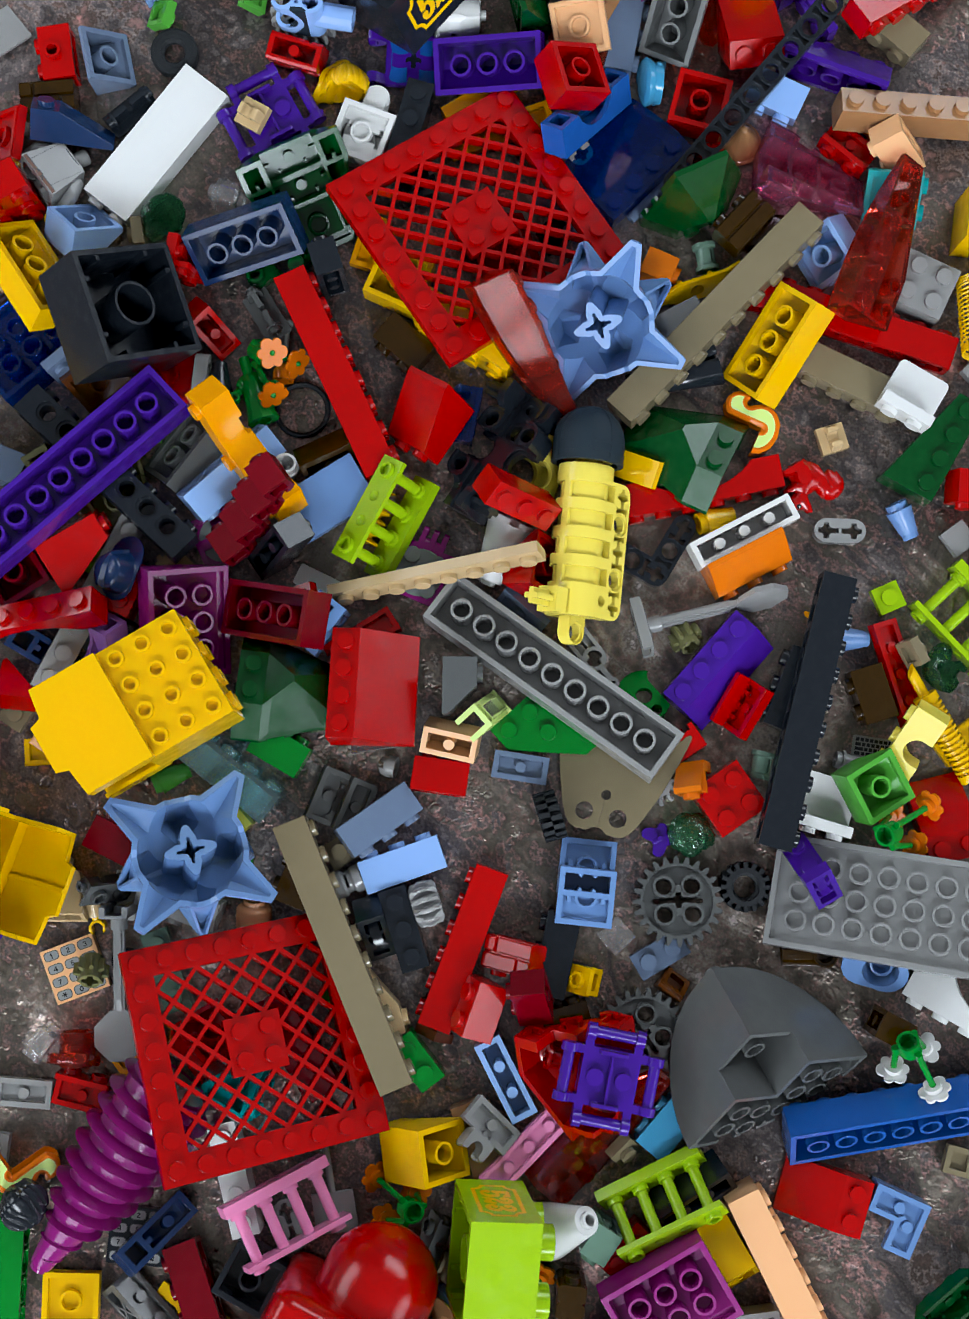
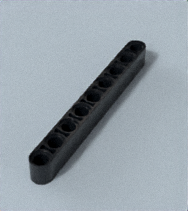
M815 0L666 174L663 185L674 172L688 167L687 159L691 155L697 154L702 159H706L724 149L838 17L843 7V0H835L837 2V9L833 12H826L822 8L824 0ZM813 21L816 23L818 31L814 35H806L802 31V25L805 22ZM787 44H794L798 48V54L793 58H787L782 52L783 47ZM774 66L777 68L779 76L773 81L766 80L763 76V71L766 67ZM756 89L760 95L758 101L755 103L746 102L743 97L746 90ZM729 111L738 112L741 117L739 123L733 126L728 125L724 120L726 113ZM713 132L718 133L722 139L720 145L715 148L707 146L705 142L707 135Z

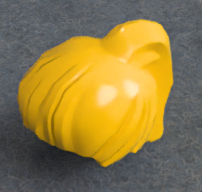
M338 60L321 72L312 96L317 105L323 102L327 104L343 103L345 97L360 102L365 97L370 81L367 74L349 60Z

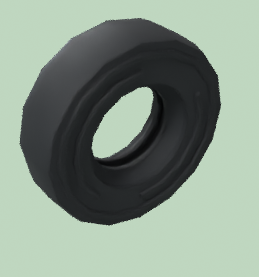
M178 28L166 29L160 32L152 42L150 48L151 60L156 69L165 77L174 79L185 64L194 70L196 69L199 61V48L194 38L185 30ZM176 44L182 46L185 49V55L181 61L172 63L165 58V52L169 46Z

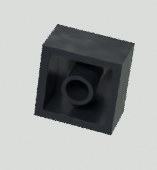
M240 1238L211 1292L260 1319L291 1258L285 1255L269 1264L271 1268L263 1274L254 1276L253 1273L249 1275L243 1271L242 1266L251 1262L242 1238ZM255 1238L262 1255L274 1249Z

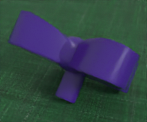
M659 823L656 828L646 827L641 831V836L652 842V853L656 857H661L666 847L673 845L675 842V838L667 833V825L664 823Z

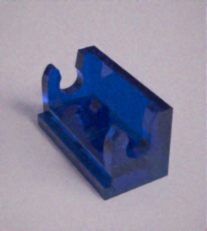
M457 384L454 390L474 410V413L453 443L472 447L477 427L476 421L479 418L483 399V388Z

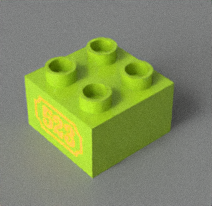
M455 1178L445 1289L454 1319H548L550 1313V1289L547 1282H539L540 1261H553L556 1245L555 1228L552 1223H544L543 1203L532 1201L523 1181Z

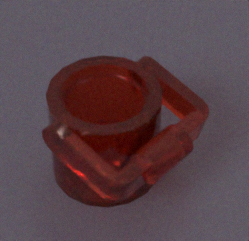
M94 1029L60 1031L59 1053H48L46 1064L59 1065L61 1068L69 1069L99 1066L101 1059L100 1056H96Z

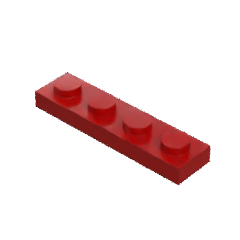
M892 618L867 627L879 663L882 662L899 713L897 716L899 726L902 728L907 721L903 716L911 704L915 705L913 700L918 695L908 679L909 669L906 668L895 647V644L902 641L903 638L896 618Z

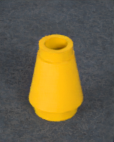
M733 507L712 508L708 510L706 515L699 512L693 516L696 523V531L699 535H707L737 519Z

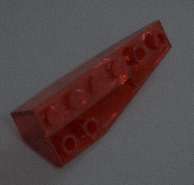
M906 153L900 156L867 210L846 254L827 305L829 310L845 321L883 332L888 330L906 280L924 170L920 164Z
M513 269L491 270L463 288L487 334L506 363L541 401L548 402L550 405L557 407L563 414L561 417L563 418L567 413L576 409L577 406L570 396L541 321L536 314L537 307L523 289L524 282L521 276Z
M661 1069L654 1103L670 1085V1078ZM648 1070L639 1074L634 1099L636 1104L642 1105ZM619 1112L617 1120H620L621 1112ZM631 1115L629 1135L642 1120V1116ZM613 1131L612 1135L602 1132L594 1139L580 1135L572 1142L566 1133L563 1132L524 1173L533 1186L552 1202L566 1204L573 1199L574 1195L583 1186L590 1183L610 1160L605 1150L620 1135H618L617 1131Z

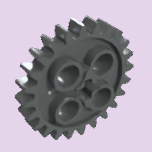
M675 856L673 863L670 864L667 858L664 857L663 866L661 867L656 862H653L654 872L647 869L644 870L643 873L647 877L646 880L638 878L637 883L642 886V889H634L633 893L640 896V899L633 900L632 905L640 906V909L634 912V916H643L639 926H649L646 933L647 936L653 932L657 933L655 942L658 943L664 937L666 938V946L669 947L672 940H676L678 948H681L683 940L686 939L689 946H692L694 936L701 942L704 940L702 931L708 934L713 932L709 923L713 925H718L719 923L714 914H722L723 910L716 907V904L723 903L724 899L716 897L715 894L721 891V887H713L712 885L717 879L716 876L707 878L708 867L702 871L698 869L700 861L691 866L689 865V857H686L683 863H679L678 856ZM660 881L667 882L670 885L671 891L666 895H662L657 892L655 885ZM686 881H694L698 885V892L695 894L687 893L684 890V883ZM675 895H679L680 900H703L701 904L684 902L680 908H676L675 903L653 904V900L671 901ZM667 909L672 915V920L668 923H662L657 918V911ZM687 909H696L699 912L700 919L697 922L688 921L685 917Z
M637 986L635 987L634 995H630L627 989H625L624 999L614 995L617 1004L614 1006L606 1003L607 1008L623 1014L632 1013L642 1029H648L646 1031L647 1035L657 1047L658 1053H653L646 1043V1055L665 1059L664 1068L670 1072L668 1063L670 1062L673 1033L679 1016L675 1013L680 1009L679 1005L675 1004L670 1007L672 998L667 996L661 1000L662 992L658 990L653 996L651 995L650 987H647L645 993L641 994ZM644 1006L652 1008V1016L647 1020H642L638 1017L639 1010ZM661 1029L669 1031V1038L663 1043L655 1040L656 1032ZM641 1064L639 1076L641 1072H644L647 1079L649 1066Z

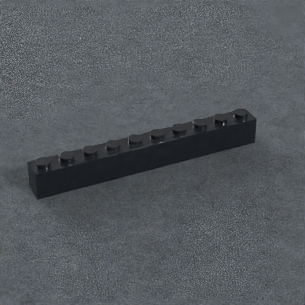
M826 570L818 576L753 844L786 853L792 852L793 848L798 846L800 840V832L797 831L799 820H804L807 811V804H804L805 795L810 793L814 778L810 776L812 766L817 765L820 757V750L817 749L819 738L822 739L826 732L827 723L823 722L826 711H830L833 703V695H830L832 684L837 683L840 668H836L838 658H842L846 648V641H843L845 630L848 631L850 629L853 615L849 614L851 604L856 603L859 594V588L856 587V578Z

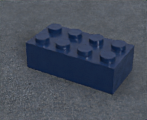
M287 190L188 224L181 236L204 286L304 254L307 247L306 244L309 242Z

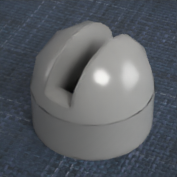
M386 755L379 760V762H384L383 767H378V770L383 776L395 779L399 770L400 758Z

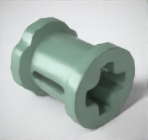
M704 241L692 245V251L695 253L697 268L695 269L697 275H706L707 271L716 272L720 269L715 259L714 248L716 246L714 241Z
M752 749L751 753L754 756L751 770L747 772L748 777L769 781L772 760L775 754Z

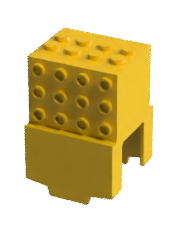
M172 609L100 652L89 654L28 690L39 717L30 729L56 774L70 771L88 795H95L104 790L106 798H115L171 765L174 760L245 719L240 711L243 709L241 702L235 693L233 694L232 691H228L226 687L229 684L222 670L218 669L211 662L214 660V656L208 646L204 645L202 640L199 641L197 638L200 633L194 622L187 615L182 617L175 609Z
M0 806V934L37 945L49 918L59 917L76 868L69 861L76 833L9 813L10 809Z

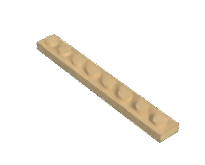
M535 540L327 585V593L332 594V599L340 605H351L357 600H375L381 595L386 594L399 595L409 589H428L433 584H452L457 582V579L467 577L473 579L480 578L484 574L491 572L505 573L510 571V568L519 566L533 567L539 562L546 561V553L544 548Z

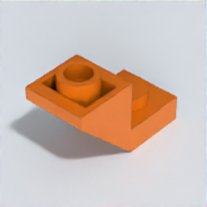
M703 759L680 763L675 771L674 794L680 797L683 796V800L700 799V794L708 793L706 774L711 773L710 762Z

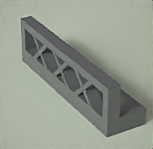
M123 1272L115 1282L102 1292L103 1296L124 1319H179L175 1311L139 1272L132 1277Z

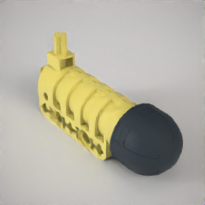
M583 406L570 411L560 420L555 429L551 463L559 466L557 484L561 485L560 497L556 498L555 501L562 511L558 515L557 525H554L552 529V539L556 540L555 552L550 554L549 566L553 568L552 581H548L547 585H539V587L529 586V592L524 593V597L528 598V603L537 605L536 611L558 618L557 636L564 645H578L582 641L585 619L615 621L620 613L630 511V492L626 486L613 481L614 471L623 469L625 438L622 427L614 415L596 406ZM614 521H616V531L614 530ZM609 575L611 576V585H610V587H609ZM570 626H571V628H572V636H571V638H570V636H569Z

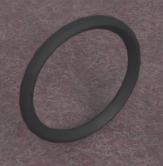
M296 382L285 388L288 391L300 387L310 388L322 397L325 404L323 421L317 428L305 433L290 430L284 425L280 417L276 423L287 435L295 438H309L317 435L327 425L331 414L330 401L326 393L317 385L310 382ZM280 405L274 406L275 409H276V411H277V413H278L279 416H280V413H279V407H280Z

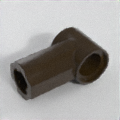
M780 947L781 966H821L828 968L835 965L838 957L829 956L821 961L818 959L817 953Z

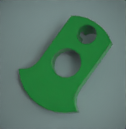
M635 671L625 676L618 687L636 700L638 692H649L652 699L642 704L653 712L661 711L658 715L664 719L670 704L649 682L647 678L648 671Z

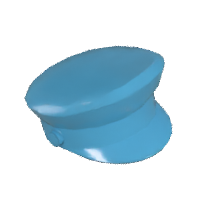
M645 57L638 65L636 76L637 92L643 107L656 106L661 103L666 69L665 61L654 62L652 59Z

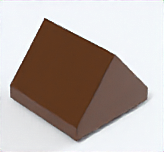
M668 966L653 986L666 996H670L674 1002H681L690 982Z

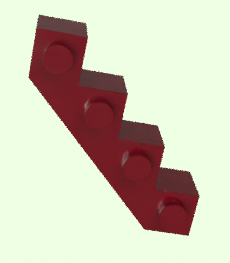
M268 451L258 453L250 459V464L244 468L248 476L242 478L236 484V488L231 491L235 499L225 504L224 510L218 514L222 521L215 524L211 528L212 532L205 536L222 562L232 567L252 553L258 545L255 541L256 538L264 536L271 524L268 519L269 516L277 514L285 501L282 497L283 493L291 491L295 485L278 459Z

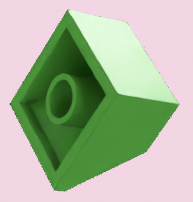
M891 748L854 759L831 774L854 821L872 826L916 797Z

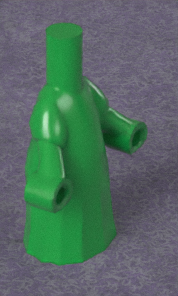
M249 356L239 358L243 375L238 379L234 392L230 393L232 398H237L234 400L235 404L240 403V396L243 394L248 426L250 428H254L257 424L269 425L276 422L280 416L274 405L265 408L260 403L261 400L258 398V393L263 391L264 384L258 373L253 371ZM269 380V382L274 384L279 382L278 380Z

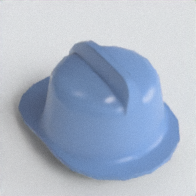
M843 958L841 963L842 973L847 980L877 991L895 992L903 988L908 982V969Z

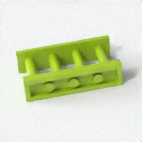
M384 454L331 552L351 564H354L356 558L366 562L367 565L364 572L369 575L381 574L397 569L440 490V487L417 475H415L413 480L402 474L407 464ZM396 484L407 490L400 504L389 499ZM383 508L394 514L386 529L376 523ZM370 533L380 538L378 547H376L373 554L362 548Z
M960 559L947 568L951 573V579L924 604L916 600L907 607L912 611L910 613L912 618L921 625L924 623L969 671V638L961 645L950 634L969 615V600L943 624L931 614L956 588L964 587L969 592V565L963 559Z
M685 1146L594 1192L597 1203L605 1210L610 1209L614 1213L625 1242V1246L617 1249L616 1253L626 1263L638 1262L645 1257L646 1253L705 1224H716L723 1219L724 1215L729 1213L727 1207L720 1200L712 1201L699 1170L700 1164L707 1161L700 1148L688 1149ZM683 1172H688L702 1204V1208L688 1215L673 1181L675 1176ZM659 1184L663 1185L677 1219L664 1227H661L648 1195L649 1189ZM632 1197L638 1198L651 1231L650 1234L637 1240L623 1208L624 1201Z

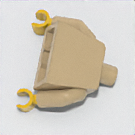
M71 857L69 863L73 865L74 859ZM75 870L59 917L49 918L48 922H88V919L92 918L89 932L95 934L94 924L99 923L102 925L104 933L108 923L105 919H99L98 908L101 907V904L79 906L83 895L77 891L76 883L84 875L81 871Z

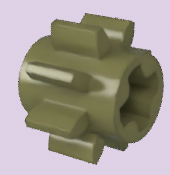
M687 621L683 624L672 626L670 629L671 634L667 636L674 652L677 653L681 650L685 655L696 652L701 646L700 641L704 639L697 623L694 622L689 625Z
M89 952L79 956V962L74 963L73 975L77 976V982L82 986L94 988L103 984L104 978L109 977L110 965L105 964L106 958H103L101 954Z

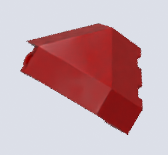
M608 1010L599 1012L598 1018L583 1020L582 1015L561 1018L559 1019L560 1024L545 1027L543 1024L529 1025L516 1034L514 1042L519 1075L569 1139L573 1142L580 1135L594 1139L602 1132L612 1135V1130L580 1125L579 1127L570 1126L573 1102H563L551 1098L553 1088L557 1086L560 1068H543V1054L545 1047L550 1043L554 1047L561 1048L563 1039L579 1042L585 1041L589 1021L598 1022L599 1026L635 1033L633 1016ZM598 1037L595 1040L597 1044L633 1050L634 1044ZM577 1052L575 1069L570 1075L569 1091H574L580 1052ZM584 1104L582 1107V1113L618 1119L620 1112L594 1108Z

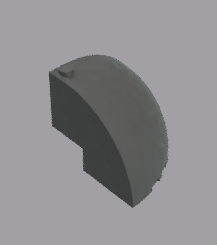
M718 966L709 968L704 973V977L689 994L681 1009L674 1029L670 1051V1088L673 1107L688 1149L716 1144L719 1141L718 1137L729 1133L735 1138L747 1132L753 1126L755 1129H758L775 1121L774 1116L782 1113V1107L794 1102H809L807 1097L815 1096L830 1088L828 1081L839 1074L841 1076L847 1075L868 1056L851 1031L836 1015L816 998L793 983L771 973L753 968Z

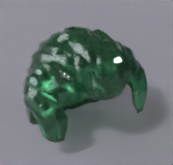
M165 192L153 196L143 205L140 211L144 222V235L149 237L152 242L162 240L164 236L168 235V232L181 234L186 218V210L181 199L172 193Z
M944 642L934 646L928 653L930 661L922 665L921 672L931 687L941 692L952 693L959 684L958 673H965L967 667L960 660H951L952 648Z
M683 812L671 821L668 838L669 844L673 849L686 857L692 858L699 855L703 850L713 847L716 834L710 827L708 818L703 814Z

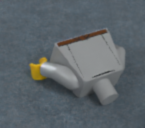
M35 142L22 152L21 160L15 163L48 206L74 205L77 202L84 188L85 171L83 168L90 165L91 160L84 149L72 154L65 144Z

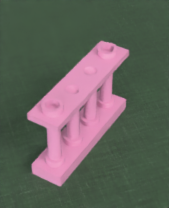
M318 1153L216 1207L222 1219H230L231 1222H235L251 1259V1262L242 1266L245 1273L249 1275L254 1273V1276L263 1274L271 1268L269 1264L329 1231L336 1233L347 1226L346 1222L353 1218L350 1212L342 1211L338 1213L322 1177L324 1173L322 1169L330 1165L325 1154ZM305 1178L312 1181L328 1217L327 1220L314 1227L297 1191V1187H299L297 1182ZM281 1191L287 1195L303 1232L289 1241L271 1203L273 1201L272 1196ZM255 1205L257 1208H261L277 1245L276 1248L263 1255L245 1217L247 1215L246 1210Z

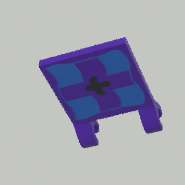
M369 30L368 44L370 46L387 45L385 74L374 70L367 71L366 74L370 81L369 87L379 85L382 87L406 88L409 77L435 84L432 41L434 36H431L417 53L412 55Z

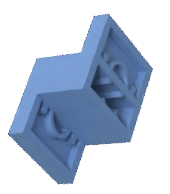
M575 837L561 839L556 887L555 923L612 929L617 880L615 863L618 842Z

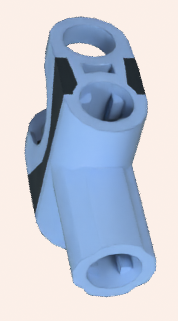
M271 0L273 8L277 11V24L286 32L319 37L327 29L350 33L354 30L356 7L323 2V0H290L285 5H279L276 3V0ZM282 15H288L294 18L295 21L291 24H285L281 21Z

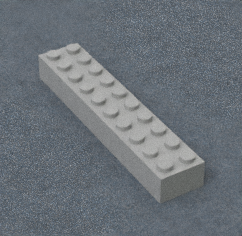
M466 578L457 579V582L452 584H446L422 615L425 624L471 657H477L478 662L483 663L485 667L649 784L684 736L682 731Z

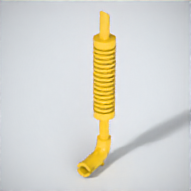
M911 664L908 670V679L918 695L913 700L915 706L923 699L951 717L950 713H947V708H944L945 704L942 703V699L939 698L940 696L936 689L928 691L914 665ZM951 718L937 742H939V747H942L941 750L944 752V756L947 757V761H950V766H953L952 770L955 771V775L958 776L957 778L961 785L969 784V747L964 742V737H961V732H958L959 729L953 722V718Z

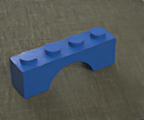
M605 68L604 72L611 93L593 111L580 110L575 115L557 109L541 122L545 153L567 159L630 105L632 100L629 73Z

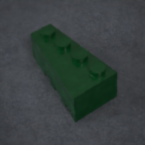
M961 393L956 396L936 416L931 427L922 434L920 433L876 481L922 507L931 503L969 436V398Z

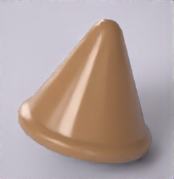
M739 121L728 123V125H736ZM745 123L724 147V150L729 152L737 166L749 164L756 159L761 151V137L752 125ZM719 135V138H718V140H717V143H718V142L721 143V140H722V139H721V136H720V135Z

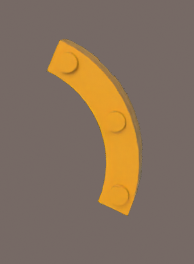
M210 375L185 394L190 403L187 409L196 421L200 420L210 438L222 453L221 461L230 472L234 470L242 479L248 476L244 468L250 464V459L256 454L264 453L267 450L250 428L244 427L239 420L242 414L229 390L216 377ZM295 482L291 491L283 493L282 497L285 501L278 513L275 515L271 514L269 519L275 517L278 521H281L301 511L308 505L301 488Z

